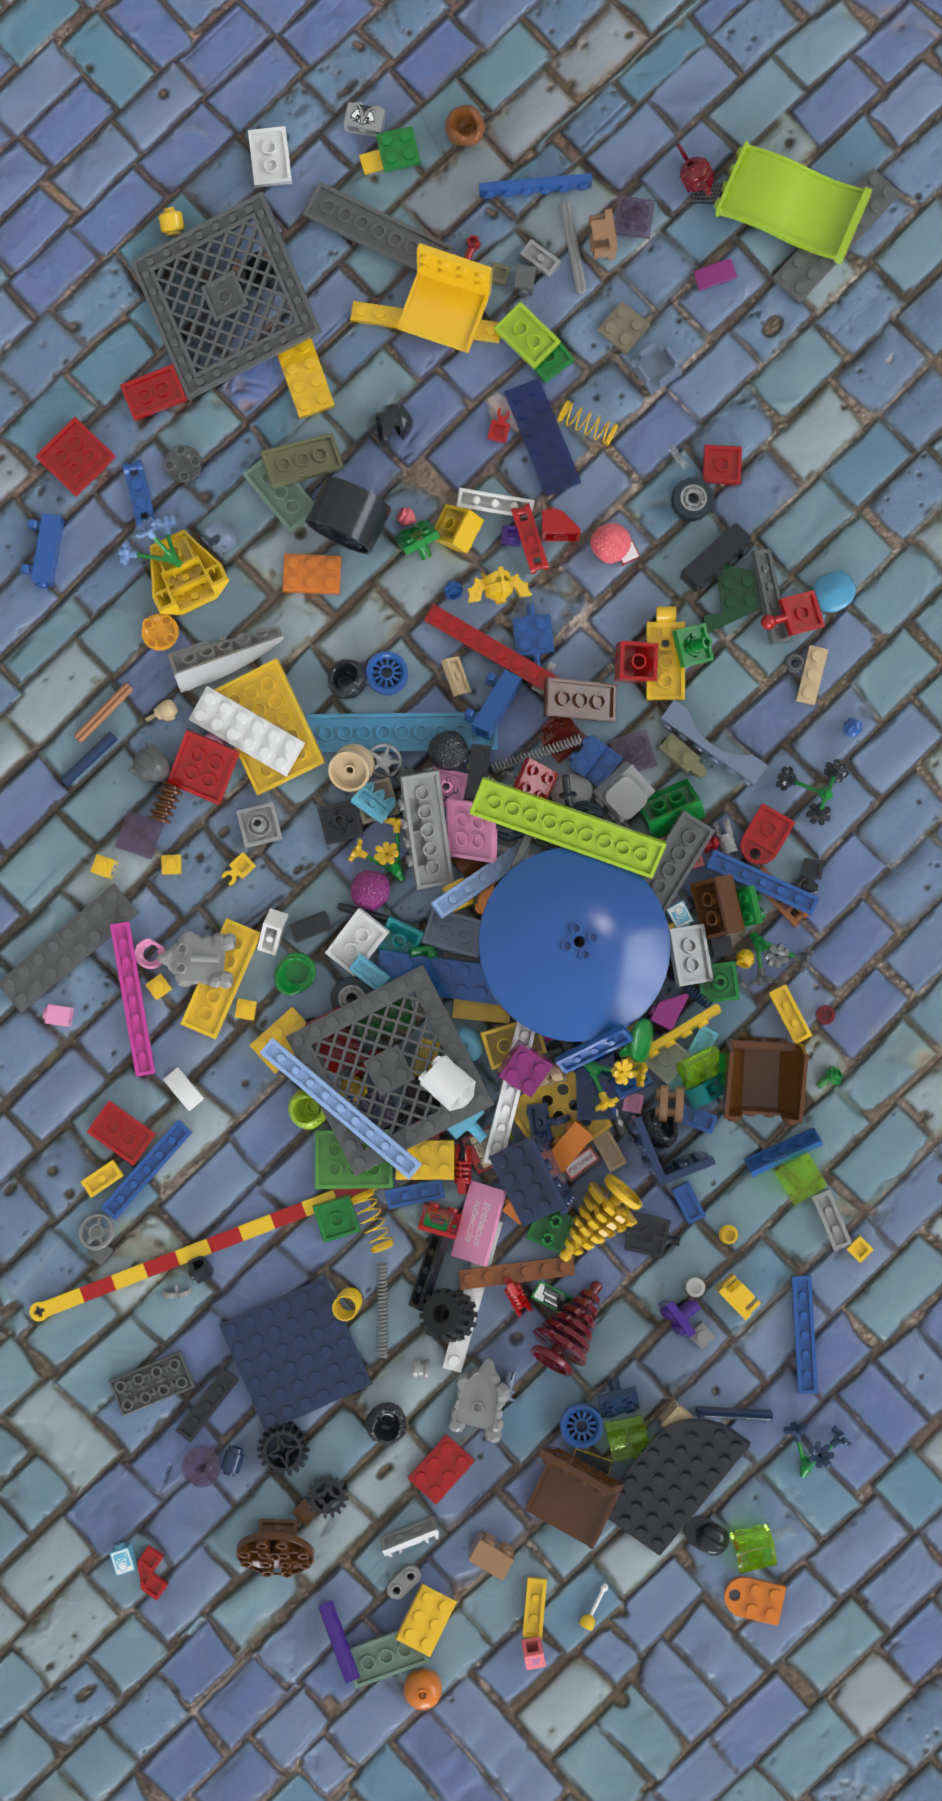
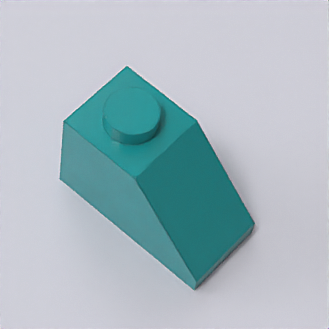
M722 1073L695 1085L685 1092L693 1109L708 1104L723 1095L724 1086L720 1084Z

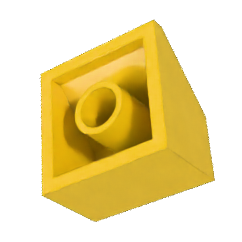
M446 504L434 526L440 538L434 541L454 551L467 554L484 520L470 509Z

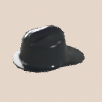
M695 1516L685 1526V1536L688 1542L702 1552L715 1556L727 1549L729 1544L727 1531L711 1519L704 1516Z

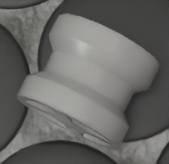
M415 1358L413 1378L423 1377L424 1379H429V1359L420 1361Z

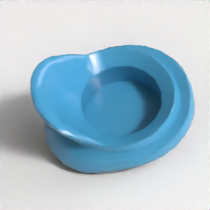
M833 571L821 576L815 582L812 590L815 591L820 610L824 612H837L852 602L856 593V586L851 577L845 572Z

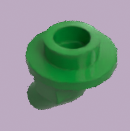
M830 1066L825 1071L826 1075L816 1082V1086L821 1089L830 1081L833 1085L840 1084L843 1077L841 1070L835 1066Z

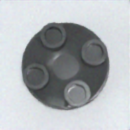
M179 444L167 454L164 468L172 480L179 483H187L199 475L202 468V459L194 448Z

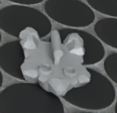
M191 931L185 932L178 939L179 944H174L169 950L157 956L160 963L167 966L173 974H177L175 979L179 986L187 988L192 984L201 983L204 985L209 984V986L214 988L221 986L227 989L233 985V974L224 971L225 952L236 947V936L232 933L225 935L216 933L213 934V937L210 935L201 937Z
M488 1358L484 1360L480 1367L474 1368L470 1374L467 1372L458 1375L456 1380L458 1388L455 1406H453L450 1412L451 1418L447 1425L449 1430L454 1432H462L465 1424L485 1429V1439L489 1442L498 1443L502 1437L500 1431L503 1429V1420L501 1419L503 1411L501 1408L505 1405L510 1394L509 1388L504 1382H500V1377L495 1370L494 1361Z

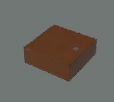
M304 1497L292 1514L308 1526L315 1517L317 1510L315 1509L311 1512L312 1504H307L309 1499Z

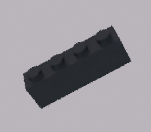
M735 522L682 570L680 579L695 593L700 589H706L713 577L718 578L723 573L724 567L727 565L731 566L737 560V556L740 553L744 554L749 550L752 537Z

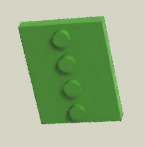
M383 1130L387 1134L390 1132V1130ZM315 1131V1189L393 1188V1166L388 1161H384L355 1176L333 1131ZM363 1144L365 1149L370 1147L368 1145Z

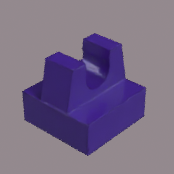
M503 525L501 546L520 547L521 540L517 527Z

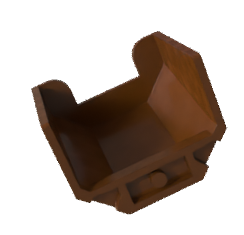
M740 1036L739 1040H726L722 1110L724 1119L737 1122L743 1118V1114L751 1117L759 1114L769 1118H773L775 1115L781 1116V1119L788 1125L802 1123L809 1055L804 1045L788 1043L787 1039L777 1037Z

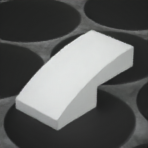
M179 1067L163 1079L189 1111L204 1099L195 1085L189 1081Z

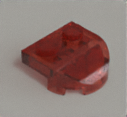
M553 717L543 724L540 740L544 748L547 745L549 750L548 744H550L553 750L552 742L557 749L556 741L560 747L559 741L561 740L564 746L563 739H565L568 746L567 738L571 743L570 737H572L575 743L574 735L578 740L577 735L579 734L582 741L586 736L574 724L573 720ZM577 744L576 747L573 745V748L559 750L558 753L555 751V754L552 753L551 757L559 764L581 745Z

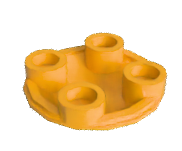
M156 613L143 621L142 638L149 648L156 651H164L176 643L179 636V628L176 621L170 615Z

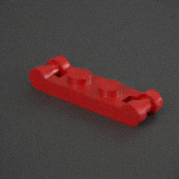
M524 504V507L518 509L516 507L512 508L511 512L531 575L541 569H544V571L548 570L549 565L530 504ZM526 514L528 519L521 521L519 516ZM540 556L541 562L534 564L533 558Z

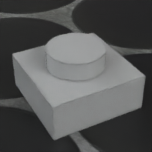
M701 1321L694 1328L696 1333L690 1338L702 1350L716 1336Z

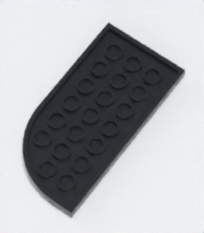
M688 1418L668 1424L651 1438L618 1480L624 1483V1486L608 1519L661 1556L750 1447L751 1442L729 1426L710 1419Z

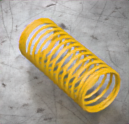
M355 1288L343 1289L332 1304L334 1316L341 1321H348L355 1317L362 1305L363 1298L361 1293ZM346 1297L351 1299L355 1304V1310L344 1309L340 1304V1298Z

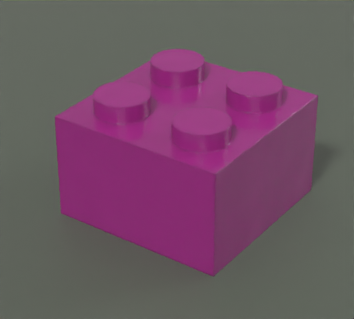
M518 1039L497 1070V1073L501 1079L532 1097L553 1067V1064L549 1058Z

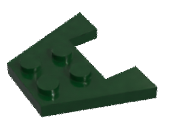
M728 565L723 568V573L717 578L721 613L703 615V622L706 623L708 634L760 610L755 571Z

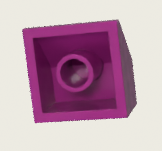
M681 994L657 1002L655 1005L651 1004L647 1015H649L648 1019L667 1030H672L689 995Z

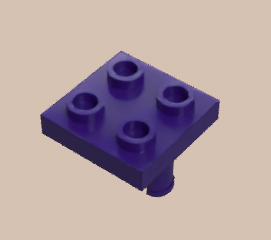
M689 1299L680 1307H677L671 1300H663L658 1304L661 1308L659 1312L666 1320L669 1319L673 1324L671 1328L676 1335L680 1334L684 1337H691L696 1333L688 1322V1319L701 1309L695 1300L691 1301Z

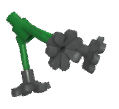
M752 932L749 937L753 940L752 943L757 954L758 976L750 981V985L758 984V986H761L764 983L773 984L772 982L775 981L774 977L765 975V970L762 968V951H768L765 954V958L768 959L767 964L769 967L774 965L775 968H780L781 962L787 964L789 959L785 956L788 955L793 957V960L800 962V971L804 973L814 950L809 949L804 955L797 952L794 954L785 948L783 944L776 946L764 940L762 936H758L756 932Z

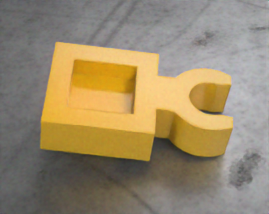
M242 852L229 864L232 870L224 872L221 877L225 878L227 875H231L232 880L228 884L232 886L235 884L238 876L244 879L257 866Z

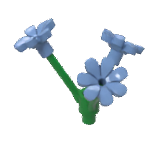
M149 517L147 520L142 521L141 525L135 527L137 531L135 536L143 538L147 535L150 539H153L165 552L163 557L139 553L133 550V547L130 546V541L125 540L122 543L123 549H119L120 563L128 565L130 558L141 557L160 560L166 563L169 562L179 569L183 562L176 554L170 537V529L177 526L175 517H163L162 521ZM154 531H163L164 537L168 541L169 550L156 537Z

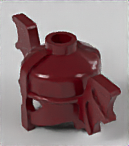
M677 143L676 147L685 160L679 177L687 192L703 190L709 196L712 194L710 189L714 183L715 174L707 159L702 157L688 158L680 143Z

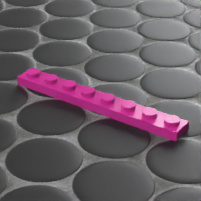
M130 921L111 924L110 929L136 1077L155 1074Z

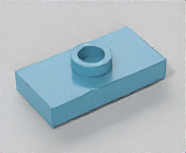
M361 953L348 968V970L374 990L385 985L390 979L387 973Z

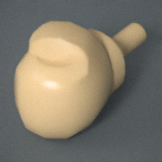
M167 699L153 709L154 714L146 717L145 720L149 722L157 717L159 720L172 721L176 718L177 707L172 700Z

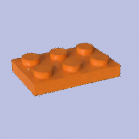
M284 554L283 593L340 595L342 557L333 555Z

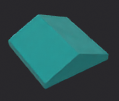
M390 916L385 925V928L390 932L376 950L385 949L408 953L409 948L419 947L425 932Z

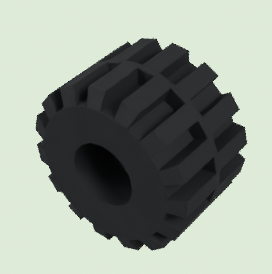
M447 1288L433 1290V1295L428 1294L425 1297L427 1302L422 1303L420 1307L423 1308V1313H419V1318L424 1321L421 1323L423 1329H427L425 1333L434 1339L448 1342L465 1340L464 1335L470 1336L472 1333L471 1327L475 1328L477 1324L474 1322V1317H478V1312L473 1310L476 1308L475 1302L470 1301L471 1297L464 1294V1292Z

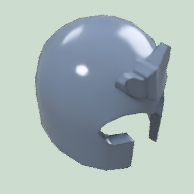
M224 520L212 524L204 530L210 538L205 539L201 537L204 543L213 552L217 553L220 558L223 557V554L229 553L236 546L238 540L235 530Z

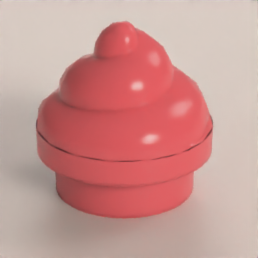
M402 507L399 510L396 521L400 525L407 526L417 522L411 508Z

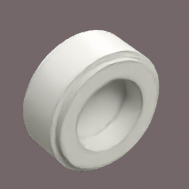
M692 1277L687 1280L685 1289L690 1296L699 1297L705 1291V1284L700 1278Z

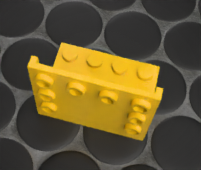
M419 243L417 248V274L399 319L397 329L469 353L491 294L492 267Z

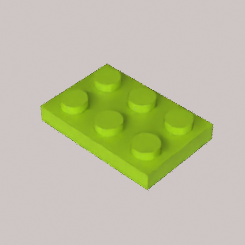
M521 301L494 327V331L533 369L561 343Z

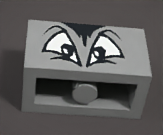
M348 102L344 119L345 132L376 138V134L383 132L386 119L385 109L377 105L371 107L361 102Z

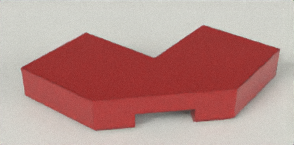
M149 1544L137 1560L141 1590L157 1601L169 1582L154 1572L165 1555Z

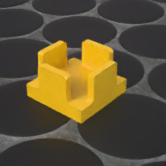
M730 1273L721 1283L719 1282L714 1287L745 1320L761 1304L751 1291L739 1279H736L733 1273Z

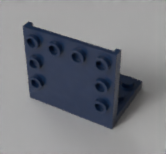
M635 1113L628 1116L629 1120L626 1122L630 1132L636 1135L634 1139L635 1145L638 1150L641 1149L644 1155L641 1157L645 1168L648 1167L653 1180L660 1186L716 1164L713 1156L698 1150L691 1153L690 1158L683 1159L681 1157L672 1161V1165L662 1169L641 1116L636 1117Z
M542 1131L489 1156L522 1227L560 1209V1213L563 1215L569 1212L576 1202L575 1195L572 1189L569 1188L549 1147V1142Z

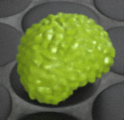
M303 1089L298 1090L290 1098L288 1105L289 1117L300 1128L312 1130L325 1121L326 1117L319 1103Z

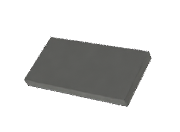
M182 1350L108 1380L122 1417L196 1387Z

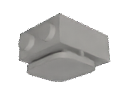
M625 761L593 791L597 796L595 801L602 808L606 806L609 810L606 813L614 821L618 819L621 823L631 819L646 805L647 799L655 792L628 761Z

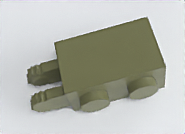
M673 733L658 748V751L685 775L690 772L698 779L706 776L707 769L699 762L700 757Z

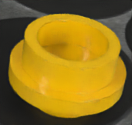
M724 1225L719 1230V1238L725 1244H733L738 1239V1231L732 1225Z

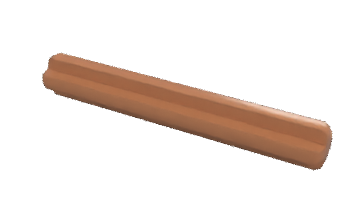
M124 683L75 733L74 737L82 743L133 691V688L128 683Z

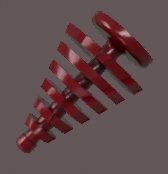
M593 1281L589 1290L583 1289L579 1293L582 1298L576 1296L570 1301V1305L564 1304L561 1307L564 1312H555L551 1315L552 1320L546 1319L542 1323L543 1327H537L533 1330L534 1336L544 1346L534 1345L530 1353L540 1363L558 1374L569 1377L573 1371L565 1358L573 1364L579 1366L586 1365L587 1358L585 1354L589 1353L590 1345L588 1342L592 1340V1332L590 1330L594 1329L595 1322L591 1317H596L598 1312L593 1305H599L600 1298L597 1294L603 1288L599 1281Z

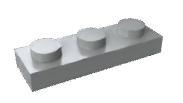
M830 1189L812 1195L811 1198L832 1249L836 1251L852 1244Z

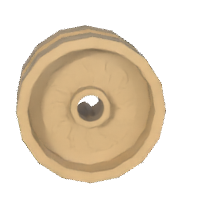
M360 744L344 745L337 751L329 763L328 773L330 780L343 791L352 792L361 789L366 785L374 772V757L366 747Z

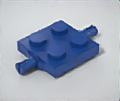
M534 603L526 604V616L512 619L516 652L523 657H532L533 662L536 664L537 661V665L541 667L540 656L555 653L551 615L535 614Z

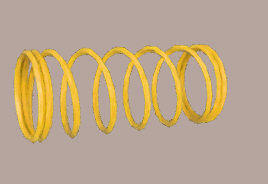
M567 400L561 409L557 422L561 423L568 412L566 427H569L578 415L575 431H579L587 420L584 434L587 436L596 425L593 438L597 440L606 428L603 445L609 446L618 424L615 423L604 443L610 420L607 421L602 431L595 438L601 416H599L586 434L592 412L588 413L581 426L577 429L582 412V407H580L568 425L573 402L570 404V401Z
M368 1190L353 1196L351 1202L353 1203L352 1205L368 1200H376L371 1206L356 1214L358 1215L370 1210H379L376 1215L360 1223L383 1219V1222L378 1226L364 1232V1234H367L371 1231L387 1229L384 1234L368 1242L370 1244L381 1239H391L381 1242L370 1249L371 1253H377L394 1245L391 1237H383L387 1234L389 1228H378L385 1222V1219L375 1218L380 1214L381 1209L371 1208L377 1203V1199L369 1198L374 1195V1190Z

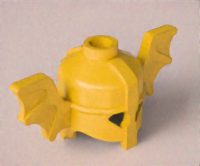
M503 566L498 567L497 571L487 576L481 573L482 579L475 578L473 586L467 589L469 593L468 603L479 602L483 590L485 597L494 600L495 604L506 603V598L512 594L513 588L520 598L532 596L528 588L529 583L523 582L519 578L518 573L511 576L510 572L503 570Z

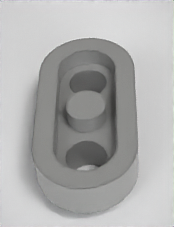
M408 1564L389 1581L387 1593L392 1599L398 1600L403 1598L419 1582L421 1577L419 1567L414 1564ZM413 1573L414 1578L410 1579L407 1575ZM399 1587L400 1592H394L393 1588Z

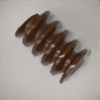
M162 781L161 783L165 788L160 787L158 789L162 795L155 796L159 802L152 803L156 809H150L149 811L153 816L147 817L164 824H171L167 817H174L170 810H177L173 802H180L176 795H183L178 787Z

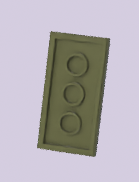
M333 433L260 451L271 489L344 469Z

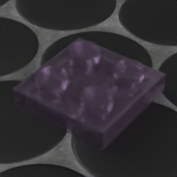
M127 811L115 847L152 860L164 823Z

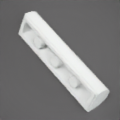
M459 488L457 507L513 516L512 508L516 507L518 509L524 507V504L527 503L530 504L533 513L535 500ZM524 514V515H521V516H519V517H521V518H527V515Z

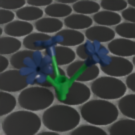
M791 1422V1427L785 1426L783 1429L784 1434L793 1435L794 1441L797 1442L801 1462L799 1475L803 1478L807 1477V1474L811 1472L814 1465L816 1468H822L823 1465L825 1467L831 1465L829 1459L834 1458V1453L828 1451L833 1447L835 1448L840 1443L844 1446H852V1443L846 1437H843L845 1435L844 1432L834 1425L831 1429L834 1433V1438L830 1441V1444H825L822 1447L821 1442L817 1441L815 1448L809 1447L808 1453L811 1456H804L801 1434H804L805 1430L808 1429V1423L801 1422L797 1425V1422Z

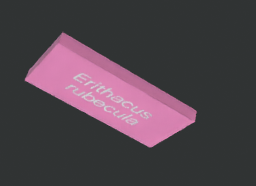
M471 1180L451 1256L487 1267L506 1196L505 1190Z

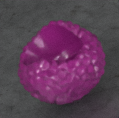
M363 870L353 878L350 888L353 902L366 910L374 911L381 907L389 897L390 887L387 877L373 870Z

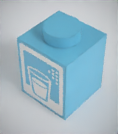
M684 901L673 905L666 911L670 922L674 924L675 928L691 926L690 923L694 921Z
M125 1542L114 1545L109 1554L116 1576L136 1570L137 1559L132 1543L125 1544Z

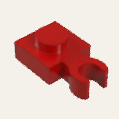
M499 408L497 411L498 421L492 419L487 440L506 444L510 424L505 423V421L508 420L510 411H507L506 416H501V408Z

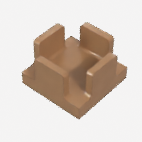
M606 209L603 214L590 215L588 217V226H591L592 234H589V241L593 259L607 257V260H614L616 257L618 245L612 209Z

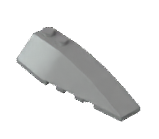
M276 626L256 630L252 635L245 633L237 634V638L233 639L222 637L219 638L218 642L210 643L209 640L203 641L167 655L181 692L204 684H209L239 670L268 652L281 642L284 637L280 627Z

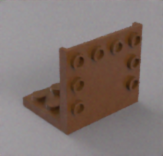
M557 1446L541 1449L538 1456L543 1459L542 1462L546 1465L524 1511L533 1514L589 1546V1548L594 1549L624 1483Z

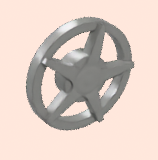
M379 743L369 750L377 759L375 769L379 767L384 768L387 773H379L374 769V775L387 778L395 775L400 770L402 756L395 746L389 743ZM379 747H387L386 751L380 754L374 752ZM389 748L396 752L399 759H392L389 754ZM399 763L398 767L390 773L389 766Z
M91 1215L80 1226V1242L90 1250L105 1248L114 1236V1225L105 1215ZM98 1218L96 1224H93L91 1227L86 1226L88 1222ZM102 1218L108 1221L109 1228L101 1226ZM84 1229L88 1230V1235L90 1236L86 1242L83 1239ZM110 1232L107 1240L104 1242V1234ZM94 1240H99L101 1244L99 1246H89Z

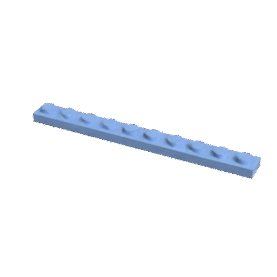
M271 1038L260 1052L262 1056L406 1178L410 1179L422 1165L419 1160L274 1038Z

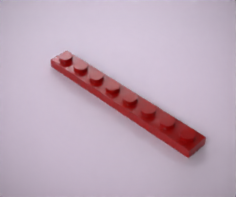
M434 603L424 618L426 623L509 672L516 674L543 692L546 677L559 678Z

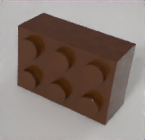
M732 874L690 884L699 924H704L707 939L745 931Z

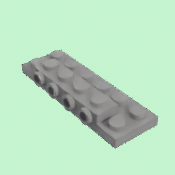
M431 770L400 776L402 794H400L401 799H398V808L400 811H403V818L400 819L401 827L406 832V837H403V844L405 848H408L409 855L406 856V863L413 870L415 889L421 890L454 882L439 771Z

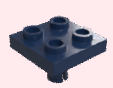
M614 1378L615 1386H613L612 1379L608 1380L607 1384L610 1392L597 1395L602 1418H614L618 1414H630L640 1409L636 1387L621 1389L618 1378Z

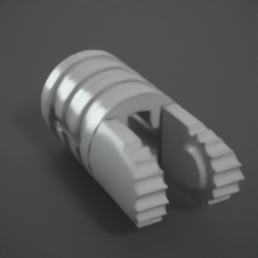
M726 818L724 819V826L727 834L722 835L718 822H713V827L716 830L715 834L721 853L728 855L737 852L738 848L733 837L734 834L730 820Z

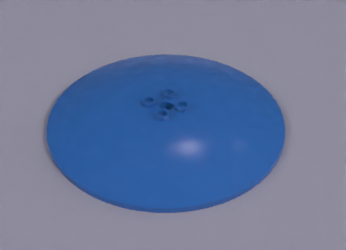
M555 848L543 851L522 861L510 870L494 888L481 917L478 951L483 975L488 987L498 1003L513 1019L544 1037L567 1042L591 1041L593 1038L621 1024L625 1027L630 1026L650 1007L662 988L667 974L670 959V935L666 916L657 896L639 874L567 848ZM575 937H581L583 939L584 943L582 947L575 946Z

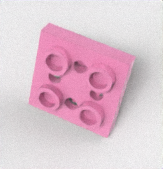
M433 766L434 770L439 771L443 800H445L443 796H446L447 799L464 800L468 774L453 770L445 771ZM443 801V806H444L445 809H446V801Z

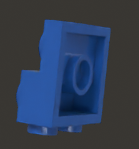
M591 735L590 738L586 736L580 744L582 748L579 753L574 752L569 759L571 762L569 766L598 787L618 768L624 758L596 736Z

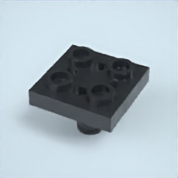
M351 800L317 808L326 845L364 836L357 806L351 803Z

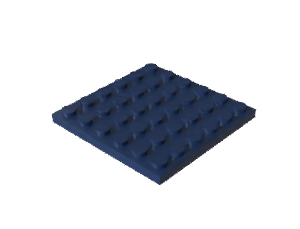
M326 1276L219 1324L265 1432H268L269 1427L275 1429V1424L281 1426L283 1423L295 1420L373 1384L346 1321L337 1319L333 1314L332 1304L336 1298Z

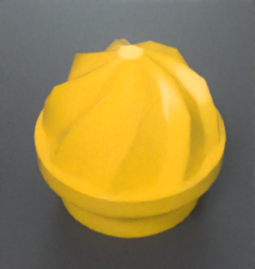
M742 949L735 957L736 964L742 968H750L755 961L754 954L749 949Z

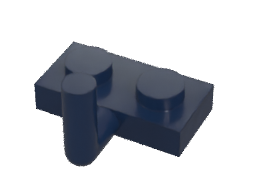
M547 1102L527 1105L531 1135L542 1131L548 1142L553 1141L551 1126L560 1125L571 1120L569 1114L549 1118Z

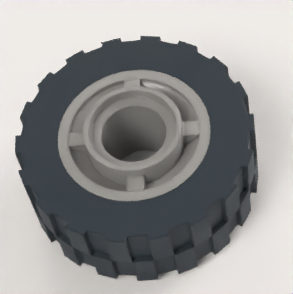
M689 477L680 481L671 496V507L674 509V513L680 519H684V521L695 522L696 520H701L709 513L714 504L712 487L710 488L707 482L697 477ZM688 496H694L697 503H691L688 500Z
M358 977L344 978L337 982L331 992L333 1009L341 1008L349 1004L346 1000V996L349 993H355L357 998H360L372 992L369 985Z

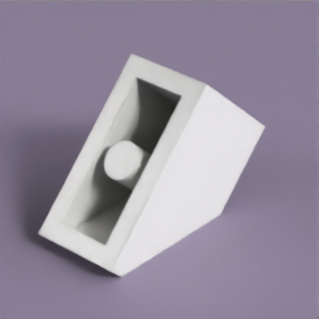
M270 908L263 923L257 950L276 955L289 914Z

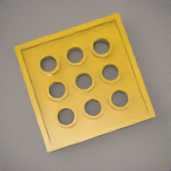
M574 1070L567 1073L566 1081L557 1083V1081L553 1080L552 1085L539 1087L532 1097L525 1093L519 1097L514 1121L526 1137L531 1136L527 1105L543 1103V1096L550 1095L553 1098V1103L548 1106L549 1118H554L553 1114L556 1111H562L564 1115L569 1114L571 1116L570 1121L573 1123L577 1119L580 1121L584 1115H588L591 1118V1124L586 1127L595 1135L589 1142L613 1126L604 1111H595V1107L599 1104ZM560 1084L568 1086L569 1091L567 1094L562 1095L558 1092ZM571 1100L579 1101L580 1108L578 1110H572L569 1107ZM569 1122L551 1126L552 1138H557L558 1135L562 1138L565 1134L563 1129Z

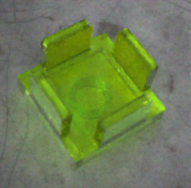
M808 1152L781 1164L780 1168L774 1171L778 1183L794 1206L828 1186Z

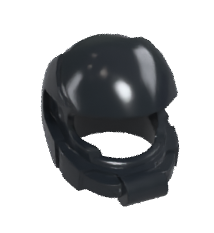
M387 404L384 406L383 411L375 414L377 435L380 442L379 447L381 449L388 447V439L390 434L393 433V428H395L402 440L412 430V417L408 410L400 404Z

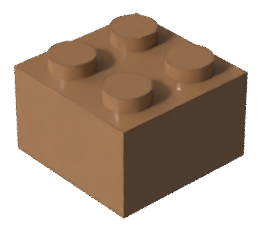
M480 1530L468 1551V1561L503 1581L514 1562L513 1547L505 1541H502V1543L497 1541L492 1533L488 1531L484 1533Z

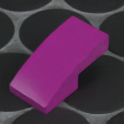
M732 259L724 260L693 272L700 291L718 283L721 285L737 278Z

